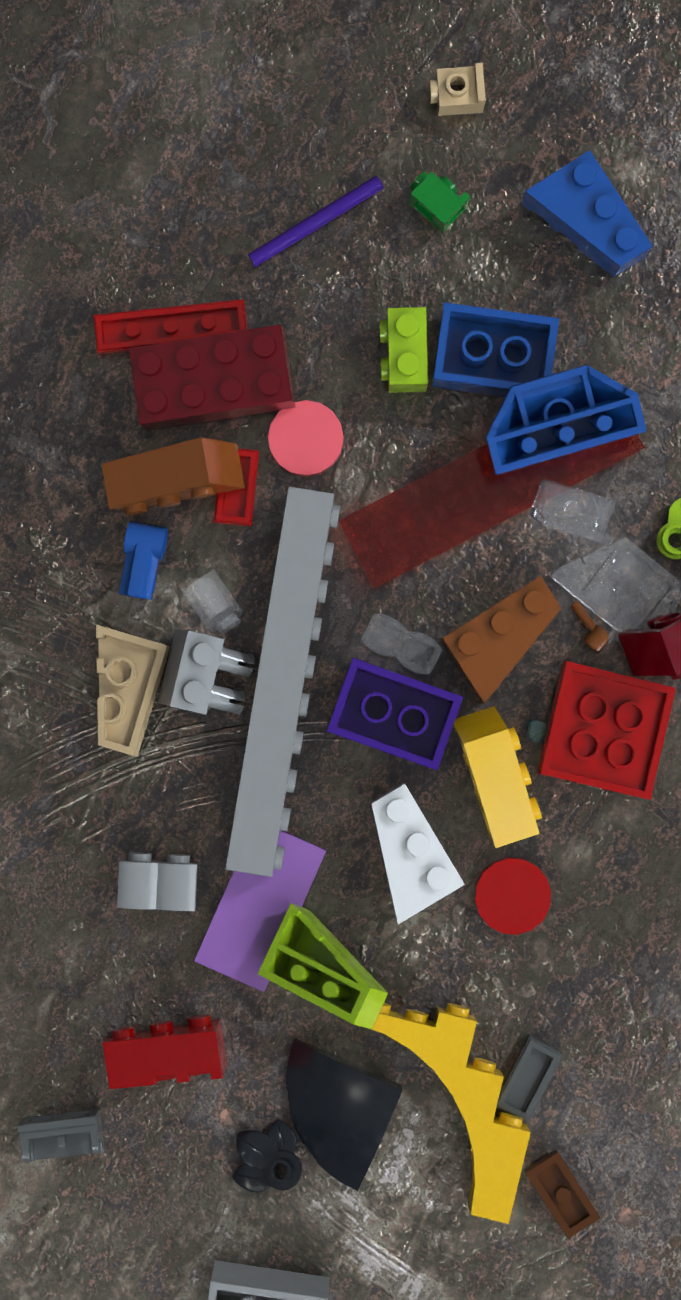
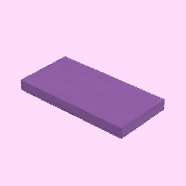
M281 830L278 846L285 847L282 869H274L272 877L233 871L194 960L201 965L262 992H265L269 980L258 975L259 969L290 903L302 907L326 853L325 849Z

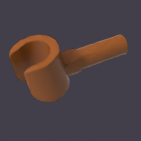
M577 601L571 607L584 626L590 631L583 639V642L595 653H600L608 644V633L601 626L596 625L594 620L592 621L581 603Z

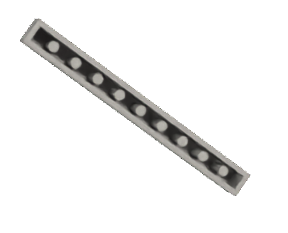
M295 487L288 488L225 870L272 877L274 869H282L285 847L278 846L280 830L288 831L291 808L284 807L286 792L294 793L298 770L290 768L293 754L300 755L304 734V732L297 731L299 716H307L310 694L303 693L305 678L313 679L316 656L309 655L311 640L319 641L322 618L315 617L317 602L325 603L328 580H322L321 578L323 566H331L334 543L327 541L330 527L337 528L341 507V505H334V494Z

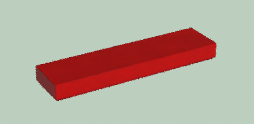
M244 299L93 315L98 355L129 352V348L248 330Z

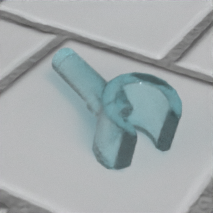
M529 720L525 733L526 738L529 741L544 745L548 724Z

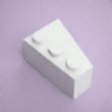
M404 782L371 801L396 920L400 924L465 884Z

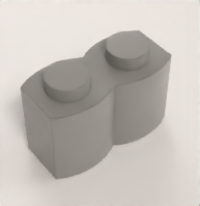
M129 852L128 859H121L119 861L117 908L195 911L198 862H190V855L167 854V861L151 860L152 853Z

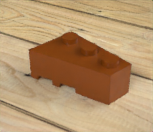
M539 576L446 635L440 641L479 702L485 704L562 608L543 578Z

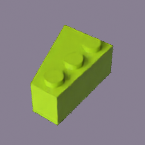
M290 903L259 969L258 975L353 1025L372 1029L388 992L310 910Z

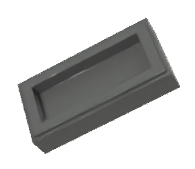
M528 1035L502 1084L497 1107L511 1115L522 1117L524 1122L529 1123L564 1054Z

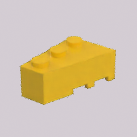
M495 706L456 718L453 725L454 731L459 736L464 752L462 755L466 766L469 768L484 822L495 848L540 834L536 820L542 819V815L536 798H529L526 786L532 784L525 762L518 763L515 751L520 750L521 745L515 728H507Z

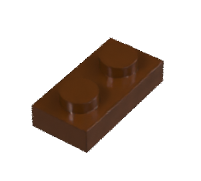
M557 1149L524 1170L568 1239L600 1219L598 1212Z

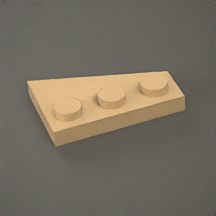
M96 625L99 659H96L97 673L99 674V698L97 699L98 745L138 757L170 646Z

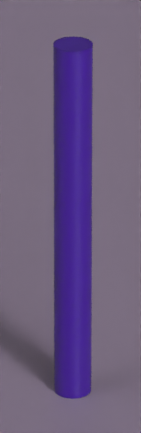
M374 176L248 254L251 263L256 268L384 189L381 181L377 176Z

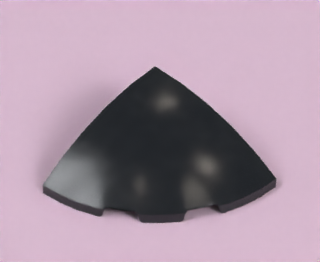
M295 1038L290 1051L286 1074V1089L288 1090L291 1110L290 1116L301 1142L306 1145L310 1153L317 1160L316 1162L327 1173L344 1185L358 1191L402 1093V1085L369 1072L364 1066Z

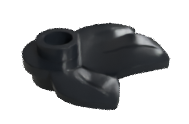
M277 1119L270 1127L268 1134L256 1130H245L237 1134V1150L244 1164L233 1173L232 1178L240 1187L250 1192L259 1193L270 1187L282 1191L288 1190L299 1183L303 1170L300 1159L295 1155L297 1139L293 1130L285 1122ZM279 1163L284 1164L288 1169L285 1178L277 1174L276 1169Z

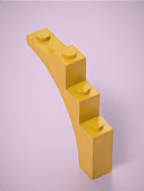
M384 1003L371 1030L383 1033L409 1048L432 1068L452 1094L465 1121L471 1145L472 1180L468 1201L470 1214L509 1224L531 1132L528 1125L522 1123V1117L511 1115L507 1112H501L500 1117L495 1116L504 1078L501 1070L496 1069V1063L482 1058H474L473 1063L467 1062L477 1024L475 1016L469 1014L470 1009L467 1007L447 1003L446 1009L437 1007L434 1021L428 1020L429 1015L424 1012L406 1009L405 1014L390 1011V1004Z

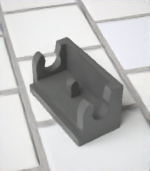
M100 1108L24 1117L17 1125L23 1162L90 1153L98 1154L105 1151Z

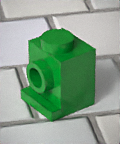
M423 171L410 186L412 192L409 204L442 234L468 207L470 195L464 192L459 197L456 194L458 189L445 176L438 178L432 171L429 174Z

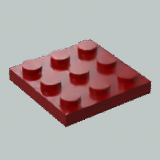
M563 661L537 773L651 800L676 688Z

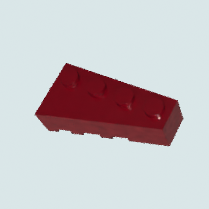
M681 611L666 616L659 615L648 620L649 628L646 630H632L629 628L618 633L633 676H671L672 680L681 679Z

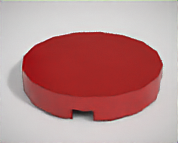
M507 857L494 861L482 872L475 884L474 901L478 914L489 927L502 934L519 935L532 931L544 920L550 909L551 890L547 878L537 866L521 858Z

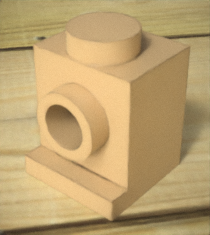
M475 63V66L436 70L435 80H429L430 104L437 103L438 116L483 113L486 101L483 63ZM450 85H463L464 88L461 91H454Z

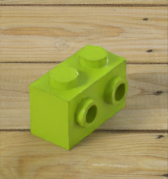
M426 307L388 308L386 320H380V343H387V358H381V381H388V393L426 392L428 386Z

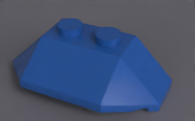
M583 365L511 386L485 437L494 472L498 475L643 433L647 429L638 393L592 367Z

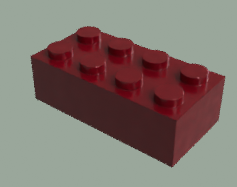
M281 324L129 348L139 424L147 431L296 408L286 334Z

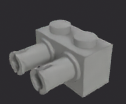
M175 629L158 703L205 715L209 707L240 715L244 706L230 703L229 700L234 699L245 702V692L214 685L217 670L248 678L253 668L241 666L238 662L254 665V655L223 648L224 639L189 630Z

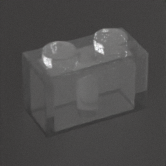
M214 569L181 591L211 633L214 634L219 631L224 635L241 623L238 616L243 614L244 611Z

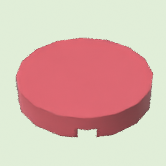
M309 400L295 402L296 408L280 410L271 422L268 434L270 452L278 465L292 475L301 477L321 475L333 466L341 455L344 442L342 426L334 412L325 405Z

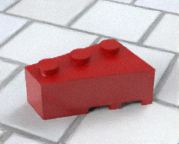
M210 1014L188 1018V1024L173 1026L172 1020L159 1021L149 1024L150 1030L135 1032L134 1026L116 1028L111 1030L112 1036H107L102 1042L109 1089L150 1086L157 1084V1081L176 1079L177 1083L189 1082L190 1076L209 1073L211 1080L223 1079L227 1067L221 1019L211 1020Z

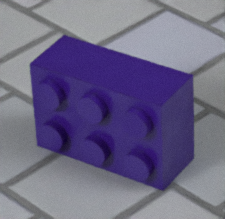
M353 658L327 732L438 770L463 697Z

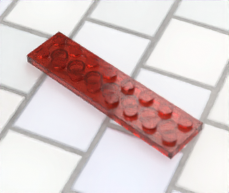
M636 434L496 475L488 445L485 444L338 522L373 589H376L634 455L645 447L639 435Z

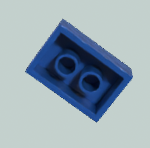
M444 302L431 387L505 397L513 385L551 375L559 318Z

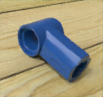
M129 521L123 553L126 554L119 589L120 595L152 600L159 561L163 560L165 554L168 527Z

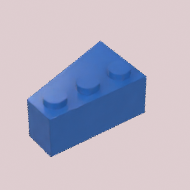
M590 150L524 193L521 202L524 207L529 211L533 210L542 217L557 233H562L577 245V249L613 277L644 259L653 246Z

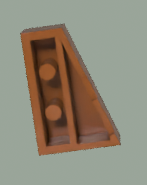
M204 437L101 464L109 509L124 510L125 516L148 512L147 507L158 505L160 508L171 507L181 504L182 500L202 499L214 496L216 493L245 488L240 456L238 455V445Z

